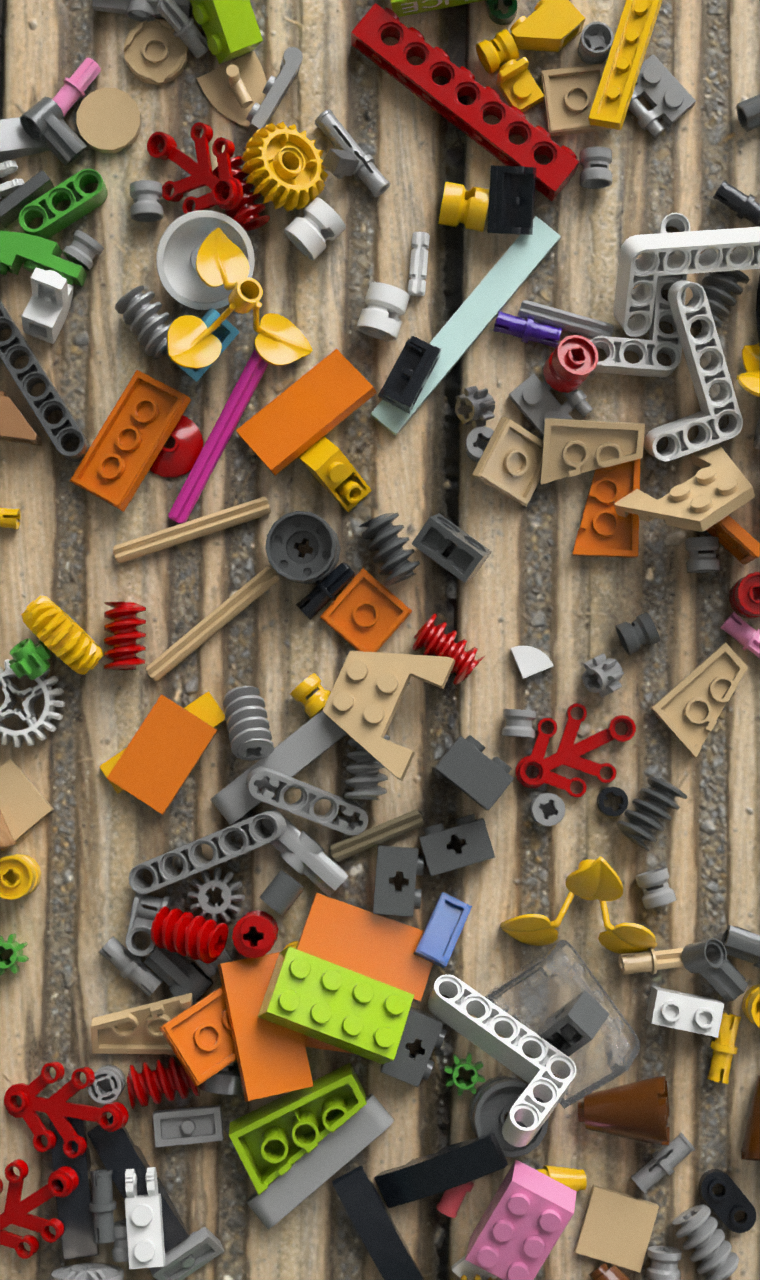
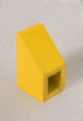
M540 0L534 8L535 11L529 17H520L510 29L511 36L519 50L559 52L582 32L585 17L569 0Z
M325 436L298 457L316 480L347 512L353 509L372 491L342 451Z

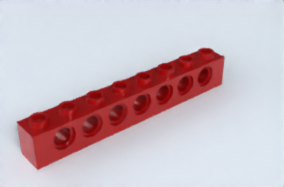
M375 3L352 30L351 45L504 165L535 167V189L553 201L577 171L579 161L576 154L570 148L564 145L560 147L552 141L551 135L541 126L534 127L525 120L526 116L520 109L515 106H507L500 100L499 94L489 86L484 88L475 81V76L463 66L457 67L450 61V57L444 50L439 47L433 48L424 41V36L413 27L407 28L403 25L394 11L387 7L383 9ZM387 37H394L399 42L390 46L383 43V40ZM417 56L423 59L424 62L420 65H412L408 62V59ZM437 76H444L449 82L445 85H438L433 79ZM461 96H470L474 102L470 105H464L458 99ZM488 115L496 116L500 122L495 125L487 124L483 118ZM520 135L524 138L525 142L515 145L509 140V137ZM540 154L546 155L551 162L541 165L535 161L534 157Z

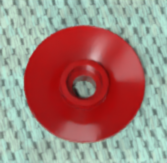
M184 415L181 416L169 438L175 439L174 447L167 449L163 446L150 468V471L158 476L176 478L189 473L203 449V438L199 428L191 419Z

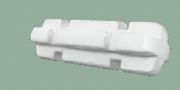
M414 232L412 234L411 247L414 249H411L409 278L411 279L408 282V294L411 296L419 297L425 295L426 281L424 279L427 276L429 252L426 249H429L430 239L429 233Z

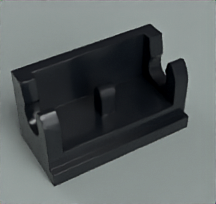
M491 165L487 233L532 235L536 181L535 167Z
M411 336L410 339L408 338L383 388L380 390L378 398L410 414L440 358L441 349L417 337Z

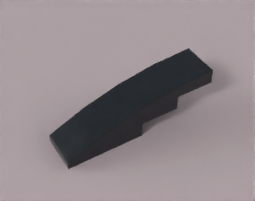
M113 1116L108 1118L110 1124L113 1123ZM98 1125L89 1131L87 1135L107 1170H113L112 1180L124 1200L127 1197L125 1190L126 1169H135L137 1175V1195H147L145 1175L147 1168H150L140 1147L133 1143L125 1126L119 1130L108 1132ZM157 1177L158 1194L161 1193L166 1253L190 1237L161 1180Z
M67 1117L76 1133L82 1136L87 1143L86 1120ZM50 1120V1130L56 1136V1145L52 1149L53 1172L62 1166H68L76 1171L79 1178V1184L75 1191L63 1198L56 1196L58 1219L64 1225V1234L61 1236L64 1260L99 1255L98 1243H93V1212L89 1211V1203L92 1202L90 1149L87 1147L85 1153L76 1158L67 1157L63 1151L64 1140ZM73 1141L72 1149L74 1152H77L78 1144ZM57 1179L59 1186L63 1188V1183Z
M491 1133L445 1146L436 1153L412 1159L406 1165L382 1171L374 1178L387 1207L392 1208L476 1180L505 1168L508 1162L495 1134Z
M361 1165L333 1180L332 1184L383 1279L425 1280L413 1260L408 1246L395 1226L390 1212L363 1166Z

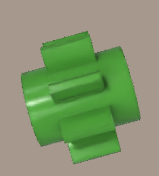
M30 638L24 639L11 649L10 655L13 659L9 661L11 664L9 667L19 679L25 674L30 680L36 679L49 669L50 663L47 659L51 657V651L40 640L34 644Z
M15 933L8 937V941H5L0 935V975H3L9 967L16 974L20 971L17 963L29 960L27 956L23 955V948L28 945L27 942L21 944L16 942ZM11 948L14 954L11 955L10 959L3 960L1 954Z
M470 1052L467 1053L465 1059H459L456 1054H453L455 1062L453 1066H444V1071L452 1074V1077L447 1079L446 1086L449 1087L455 1084L458 1087V1096L462 1095L464 1089H470L473 1094H476L474 1085L477 1081L485 1082V1077L477 1073L484 1066L482 1061L474 1064L471 1061L472 1055ZM460 1067H464L467 1071L472 1069L470 1072L471 1079L465 1081L463 1077L457 1079L459 1076L458 1069Z

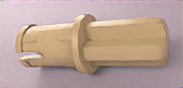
M648 948V951L619 954L618 963L621 975L650 972L654 975L657 973V970L683 967V948L660 951Z

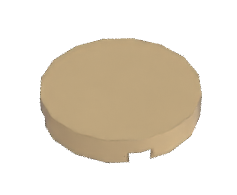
M155 19V21L147 22L146 20L138 23L129 31L124 42V58L129 71L138 80L150 85H163L175 80L183 72L188 62V47L179 37L173 35L175 30L166 20Z
M101 88L91 92L81 101L77 110L76 125L82 139L91 149L101 153H118L123 151V148H126L128 145L131 146L137 140L141 131V114L136 101L128 93L117 88Z

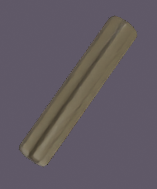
M413 810L363 831L359 835H354L332 844L329 850L334 861L339 862L420 828L424 825V820L419 810Z

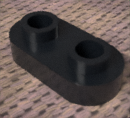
M719 1169L706 1171L699 1181V1191L702 1197L728 1229L736 1233H744L750 1230L756 1222L754 1206L727 1173ZM722 1184L723 1191L720 1194H713L712 1189L714 1185ZM737 1211H744L745 1217L743 1220H734V1215Z

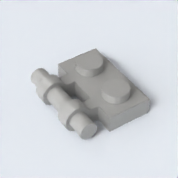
M652 54L642 63L628 109L639 120L637 124L644 131L648 130L656 138L664 130V127L657 121L662 117L671 126L695 105L696 100L658 58ZM643 96L653 109L648 111L638 99Z
M533 374L514 389L508 397L543 438L545 418L572 419L569 413L575 408L584 418L593 410L585 400L587 396L584 392L577 389L569 393L562 392L568 400L561 406L550 393L553 388L546 381L542 383Z

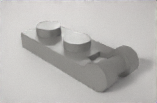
M289 47L285 50L279 75L277 78L271 75L262 91L266 95L261 105L255 103L246 119L250 122L248 134L253 135L258 129L268 125L295 79L303 59L302 52L298 48Z

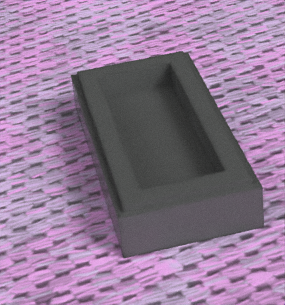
M44 171L37 173L0 202V223L4 228L19 218L20 211L26 205L54 188L52 181Z

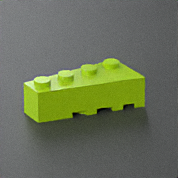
M190 0L195 20L202 26L207 37L209 50L216 56L219 64L252 52L263 41L250 0Z
M351 1063L314 1080L313 1087L292 1091L230 1122L229 1137L258 1195L265 1191L268 1185L278 1176H282L291 1169L292 1165L304 1154L311 1152L317 1147L324 1137L330 1132L333 1133L367 1104L365 1091Z

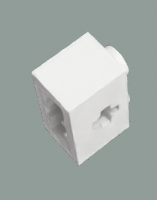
M652 986L645 1019L651 1024L718 1038L724 1003L714 998Z

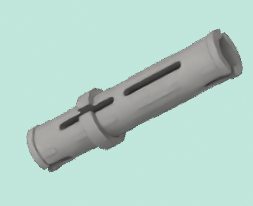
M330 109L322 112L316 118L315 125L321 129L335 149L349 151L359 160L353 172L354 177L359 176L374 197L382 195L390 187V182L385 179L373 164V157L370 154L366 155Z

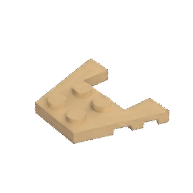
M718 443L691 453L693 464L702 469L685 483L674 486L662 498L657 500L636 489L614 503L617 515L627 517L628 513L638 514L639 520L650 522L658 518L665 520L668 526L704 532L755 498L752 485Z
M350 651L324 706L323 713L397 779L403 781L415 753L408 748L384 739V736L410 678L414 677L444 689L454 667L455 660L451 657Z

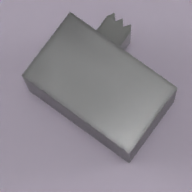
M330 148L322 165L338 179H342L344 175L352 176L359 160L349 151Z

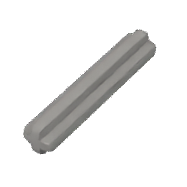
M528 300L522 301L518 317L527 319L530 316L534 318L535 322L557 328L560 327L563 331L592 339L598 336L612 337L614 326L610 323Z

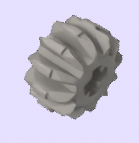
M220 867L215 868L214 879L211 878L207 870L202 871L201 874L205 884L195 878L191 884L198 888L199 892L189 891L187 893L188 898H198V902L189 907L190 910L195 911L201 907L203 911L200 916L206 918L208 913H210L211 919L218 923L220 913L225 923L230 922L231 916L227 909L235 914H239L241 911L240 907L232 902L245 900V895L234 894V890L243 886L242 882H236L231 886L229 882L233 878L234 873L232 871L228 872L223 880L221 879L222 870ZM211 888L212 891H215L217 888L223 891L221 893V897L224 899L222 904L220 901L215 903V905L210 902L212 896L208 892Z

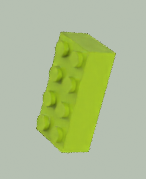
M288 946L279 953L258 1017L377 1063L385 1064L395 1059L414 994Z

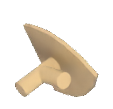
M255 51L196 78L208 101L221 115L240 126L249 128L250 122L246 119L255 103L261 105L266 97L262 91L267 80Z

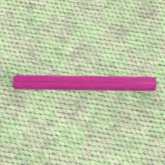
M255 349L168 514V517L178 524L187 522L269 364L259 356Z

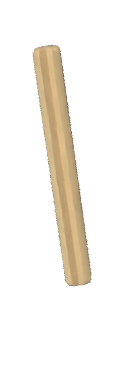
M261 497L115 545L113 553L116 561L123 563L269 515L271 513L270 505L266 497Z
M271 566L265 567L150 663L145 669L148 675L154 681H159L278 582L280 578Z

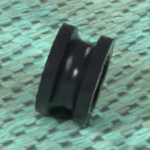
M606 787L598 794L597 807L603 814L612 817L619 816L627 809L628 797L622 789ZM612 792L613 796H620L621 804L617 803L619 808L615 811L611 807L604 806V799L608 800L606 794Z

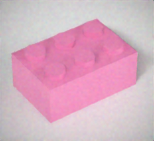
M515 1160L470 1236L465 1260L503 1280H534L574 1214L577 1191Z

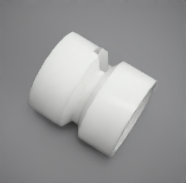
M316 197L303 210V218L296 217L284 229L289 240L311 260H315L326 249L327 240L334 241L346 229V225L340 216L319 197Z
M380 282L370 283L364 301L368 307L361 310L356 328L360 332L376 339L396 341L402 324L398 317L405 314L410 295L404 290Z

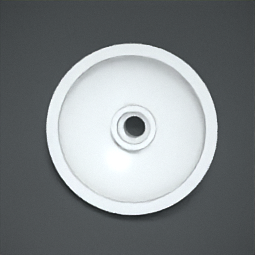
M213 210L192 211L177 218L163 233L156 252L157 272L164 288L175 300L197 310L219 309L229 305L228 297L232 290L227 291L224 285L216 288L207 286L200 279L196 271L195 262L198 250L206 237L216 228H220L227 238L237 245L246 256L250 267L247 277L252 278L254 271V250L246 231L231 217Z

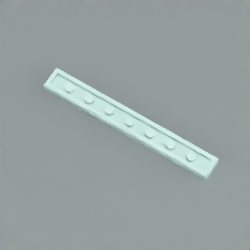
M535 216L533 219L532 235H519L429 343L441 349L440 358L410 414L382 400L371 412V416L396 436L496 317L498 311L502 310L557 244L561 236Z

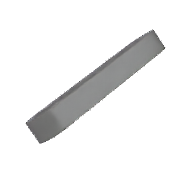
M256 767L247 775V788L251 795L260 801L347 835H359L367 827L368 816L364 809L355 802L267 767ZM264 776H267L266 779L269 784L277 787L276 797H273L275 793L271 788L263 786L259 791L254 783L256 779L262 780ZM291 787H296L301 790V798L292 804L285 802L283 798L285 791ZM321 799H327L331 802V808L325 815L314 813V805ZM340 809L343 814L352 816L356 812L359 821L351 822L350 826H348L345 818L337 815L338 810Z

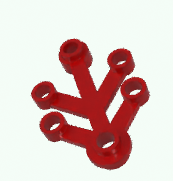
M197 122L191 128L190 134L195 143L197 162L177 148V144L171 135L155 132L150 136L147 143V150L150 156L160 160L170 159L191 175L176 182H165L162 186V197L165 200L176 203L182 199L184 193L207 186L211 189L210 193L198 198L190 196L184 200L182 206L184 214L192 212L194 203V211L205 210L216 205L224 210H232L240 204L243 197V187L241 182L232 175L230 158L235 152V146L231 140L220 137L212 145V152L217 157L219 177H217L212 172L208 145L213 137L211 126ZM202 129H203V135H202V137L200 138V133H201V131H202ZM225 144V150L222 153V147ZM174 188V193L171 196V190Z
M572 704L566 711L568 720L557 752L544 758L549 739L557 732V723L552 718H543L537 724L538 735L531 755L522 758L516 766V778L521 785L527 788H538L545 783L567 791L572 797H581L587 789L583 779L578 777L568 779L550 770L565 765L596 776L602 783L612 782L616 777V769L612 764H599L579 756L612 740L617 742L630 740L636 732L634 721L626 715L616 716L611 719L608 728L574 744L580 724L587 717V710L582 704ZM574 707L582 710L583 715L579 720H575L571 716V710ZM545 721L553 725V731L550 734H545L541 730V725ZM619 722L626 725L627 730L624 735H619L615 731V726ZM530 765L535 766L538 770L535 778H529L526 775V769ZM606 766L611 769L612 774L609 779H603L600 776L601 768ZM574 781H579L582 785V790L578 794H574L570 790V785Z
M54 1061L45 1064L41 1069V1074L29 1085L18 1083L9 1087L4 1096V1105L11 1116L24 1119L34 1134L33 1146L39 1152L51 1150L56 1145L54 1132L46 1129L36 1111L46 1113L64 1140L63 1151L65 1155L69 1158H76L85 1153L87 1143L82 1136L76 1133L67 1117L97 1122L105 1131L113 1132L127 1124L129 1115L127 1108L120 1102H112L104 1105L102 1108L67 1102L81 1089L93 1085L95 1074L89 1067L76 1069L72 1073L71 1080L50 1098L37 1096L49 1084L59 1082L64 1077L65 1070L63 1065ZM51 1067L56 1070L55 1078H52L50 1075ZM81 1072L86 1075L87 1080L85 1084L80 1080ZM17 1095L22 1100L21 1106L17 1103ZM108 1112L113 1116L112 1124L107 1119ZM43 1135L48 1140L47 1146L42 1144L41 1138ZM73 1141L78 1144L77 1152H74L72 1149Z
M16 1159L6 1166L5 1177L9 1184L5 1209L0 1214V1245L15 1249L17 1255L22 1259L30 1258L39 1249V1242L33 1235L28 1234L22 1237L3 1230L10 1224L39 1232L42 1238L49 1243L55 1242L64 1234V1225L59 1219L52 1218L48 1220L29 1214V1212L54 1196L63 1198L77 1189L79 1178L76 1171L71 1167L62 1166L55 1170L49 1176L47 1185L21 1201L24 1178L27 1177L29 1172L28 1165L23 1160ZM13 1167L19 1169L20 1176L14 1173ZM0 1179V1194H1L2 1191H3V1182H2V1180ZM57 1179L63 1183V1188L59 1186ZM49 1226L55 1229L56 1235L49 1231ZM24 1242L29 1244L30 1251L25 1249Z

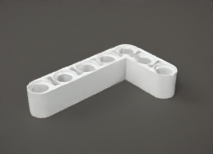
M671 213L662 220L657 234L667 233L666 227L669 226L676 227L680 232H689L690 222L683 214ZM687 274L658 276L652 324L649 329V340L598 336L590 340L596 348L603 349L607 354V359L598 361L593 372L659 378L667 377L673 373L681 360L682 345L669 301L663 299L661 291L669 290L672 284L677 281H687ZM686 289L681 294L683 305H685ZM662 321L672 324L674 332L672 334L663 333L659 328V323ZM629 350L634 351L639 356V362L634 364L627 362L623 353ZM659 353L667 354L671 358L672 364L670 366H662L658 363L656 355Z
M760 227L634 235L626 239L620 249L613 309L614 317L625 333L630 337H640L650 329L658 276L760 269Z
M686 280L677 281L672 284L668 291V301L701 411L656 427L647 433L644 439L646 451L653 457L665 462L734 438L743 427L742 415L706 292L700 284ZM689 287L692 290L693 297L690 303L683 305L681 294L684 289ZM699 319L702 323V329L699 335L693 337L690 333L692 323ZM709 351L711 361L707 367L701 368L700 357L703 353ZM719 383L720 393L716 398L711 399L709 390L713 384ZM728 414L729 424L726 428L720 430L718 427L719 419L721 416ZM697 425L699 428L698 436L696 439L689 441L687 433L691 427ZM667 436V448L662 452H658L656 449L657 442L662 437Z
M442 975L436 979L428 999L430 1012L529 1083L512 1106L502 1127L503 1137L509 1144L515 1147L526 1146L531 1142L567 1093L576 1075V1065L570 1057L453 975ZM525 1054L531 1055L533 1058H529ZM553 1074L560 1076L562 1079L555 1077ZM534 1097L542 1099L544 1103L537 1101ZM516 1121L523 1123L526 1127L519 1126Z

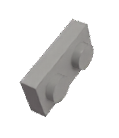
M221 1104L153 1112L156 1148L224 1140Z
M204 1226L165 1253L164 1267H152L149 1269L152 1276L157 1280H183L223 1253L224 1249L220 1240Z

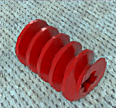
M242 156L231 158L230 162L233 177L237 178L242 184L243 197L236 208L225 210L224 213L239 223L245 231H250L265 225L270 220V216H259L266 209V206L263 203H254L261 197V194L253 195L254 192L249 191L255 186L246 183L245 178L249 174L244 173L240 169V166L244 165L245 162L241 159ZM217 166L212 172L214 175L219 177Z
M104 602L105 605L114 608L104 612L105 618L114 621L104 625V631L113 634V636L104 639V644L113 647V649L104 652L105 658L113 660V662L104 665V669L136 670L137 666L145 664V659L137 657L136 653L146 650V647L137 644L136 640L146 637V633L136 630V627L146 624V620L137 617V613L146 611V607L134 602Z
M434 613L414 636L415 642L412 649L417 651L425 647L423 655L453 658L455 664L450 674L456 673L453 684L456 686L468 677L485 656L475 660L478 649L474 647L466 652L467 640L463 639L455 643L457 631L454 630L445 634L444 631L447 623L444 621L435 626L434 622L437 614Z
M166 906L161 908L156 914L151 927V940L156 947L165 948L170 952H177L182 956H189L191 959L200 960L206 964L214 962L222 954L229 934L228 926L225 923L217 925V922L213 919L205 921V918L200 915L194 918L191 912L183 914L179 908H174L170 911Z
M255 910L248 912L233 928L232 940L237 951L249 958L264 956L271 950L277 940L279 931L277 922L272 915L265 911ZM253 927H256L257 932L263 933L258 941H255L253 935H248Z
M173 1057L169 1059L168 1068H164L160 1060H156L154 1071H151L147 1062L143 1063L142 1072L139 1074L134 1065L129 1067L127 1086L132 1109L135 1108L136 1099H138L142 1107L148 1106L150 1096L155 1104H161L163 1093L169 1102L175 1100L176 1091H178L182 1099H187L190 1088L195 1096H200L198 1086L195 1087L182 1064L178 1066Z

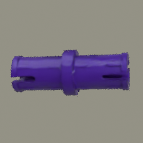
M498 311L493 331L521 338V342L528 343L529 340L556 348L562 328L535 322L534 318L530 316L524 319Z

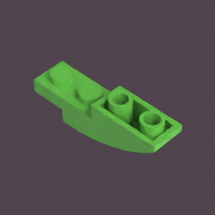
M0 231V274L6 275L7 272L18 275L22 264H24L23 268L33 273L36 267L45 271L52 270L66 278L67 284L72 285L74 283L83 287L87 277L85 270L78 264L60 258L62 250L57 242L26 233Z

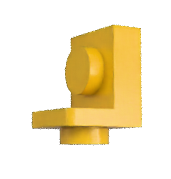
M526 57L518 61L511 59L503 64L499 69L496 85L510 107L515 106L522 112L544 100V94L528 70L529 62Z

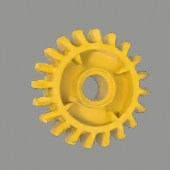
M284 122L278 123L276 126L270 123L264 128L258 129L246 143L241 159L245 162L242 171L249 174L246 183L255 186L253 195L261 193L264 196L263 204L272 201L275 210L283 206L288 212L294 208L297 210L303 209L324 190V182L328 174L324 171L326 167L322 165L323 160L320 159L324 150H317L315 148L316 139L309 140L306 137L307 130L299 133L295 124L287 128Z
M40 595L21 614L23 622L32 633L76 673L85 675L103 657L101 647L48 597Z

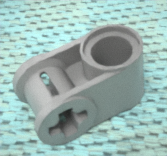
M136 892L125 943L131 954L145 956L157 948L151 940L150 946L146 950H141L136 947L134 937L139 931H145L151 938V927L154 918L164 906L169 908L170 896L160 898ZM144 905L156 907L157 910L145 908Z

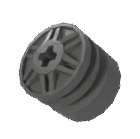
M295 511L283 515L272 525L267 534L265 549L269 563L278 574L295 583L312 584L324 580L335 569L339 562L341 547L336 532L323 518L312 512ZM309 541V546L313 548L312 554L306 553L304 558H301L302 553L297 550L298 546L305 545Z

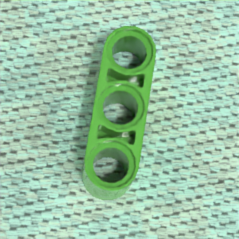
M83 169L26 205L19 213V223L24 232L49 239L102 205L107 198L108 190L101 175L94 169ZM87 184H98L96 191L92 193L83 192ZM63 200L71 201L70 207L67 210H56L59 202ZM34 218H43V223L40 227L36 229L29 228V224Z

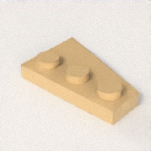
M545 418L541 485L565 477H572L584 472L643 458L645 423Z
M723 643L650 709L686 750L696 758L748 667L727 643Z
M192 993L92 1018V1053L175 1055L159 1027L193 1005Z

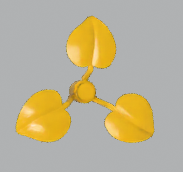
M220 228L212 231L198 250L195 262L196 271L200 279L207 286L216 288L224 285L227 291L232 290L228 297L229 307L208 329L205 323L196 316L184 315L175 319L167 332V349L171 361L189 369H200L211 365L217 360L222 350L220 340L211 333L233 311L245 314L252 309L253 330L259 333L255 337L254 347L265 362L274 366H285L308 356L313 351L311 345L302 332L287 318L279 314L268 313L261 318L259 324V309L262 306L259 300L263 295L260 283L253 278L247 277L250 268L249 262L241 249L229 240Z
M599 857L596 860L587 859L581 861L578 864V870L567 876L565 884L569 893L555 920L550 922L544 915L526 914L511 918L500 924L505 933L522 943L534 946L551 944L558 939L559 933L555 928L560 926L574 896L577 895L584 900H600L604 927L607 931L601 932L598 940L606 949L614 953L626 954L648 951V948L654 949L657 947L655 935L646 927L636 923H621L614 927L610 923L606 901L619 899L623 895V884L619 876L603 857Z

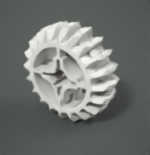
M7 659L4 661L5 671L0 667V687H3L2 690L5 694V701L0 707L1 744L7 746L13 737L14 747L20 748L24 737L28 746H34V734L38 739L44 741L47 737L43 728L54 732L56 727L50 720L52 718L62 720L63 715L54 711L55 707H65L64 701H55V696L62 695L64 690L63 688L52 689V686L59 679L57 676L45 679L50 671L48 669L41 676L34 679L38 683L36 686L21 691L10 680L16 677V674L9 667L11 664L9 663L10 660ZM44 693V710L39 720H37L34 704L41 697V694ZM15 694L22 698L28 696L22 703L25 712L18 708L12 710L13 706L17 703ZM18 715L23 721H26L29 728L12 730L1 721Z

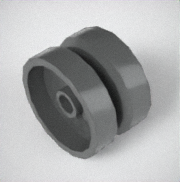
M500 1076L487 1080L477 1088L476 1094L470 1100L468 1117L471 1129L476 1137L494 1133L504 1156L514 1158L526 1155L540 1145L547 1133L549 1117L526 1146L515 1147L509 1144L502 1134V1127L506 1121L504 1115L511 1110L528 1084L515 1077ZM534 1097L537 1101L544 1103L542 1099ZM516 1121L519 1126L526 1127L523 1123Z

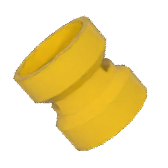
M506 29L496 33L494 39L490 41L483 40L476 44L479 60L489 74L499 70L501 64L511 59H519L516 43Z
M313 673L301 682L290 695L295 701L301 702L305 706V713L312 719L324 709L331 691L325 690L321 686V679L316 673ZM316 689L318 690V691H317L315 694H313L308 700H306V698H307L309 695H311Z

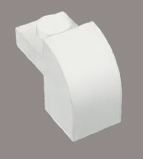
M36 267L31 276L32 297L22 314L23 333L54 344L68 315L74 288L72 285L67 284V279L63 278L59 273L52 270L45 271Z

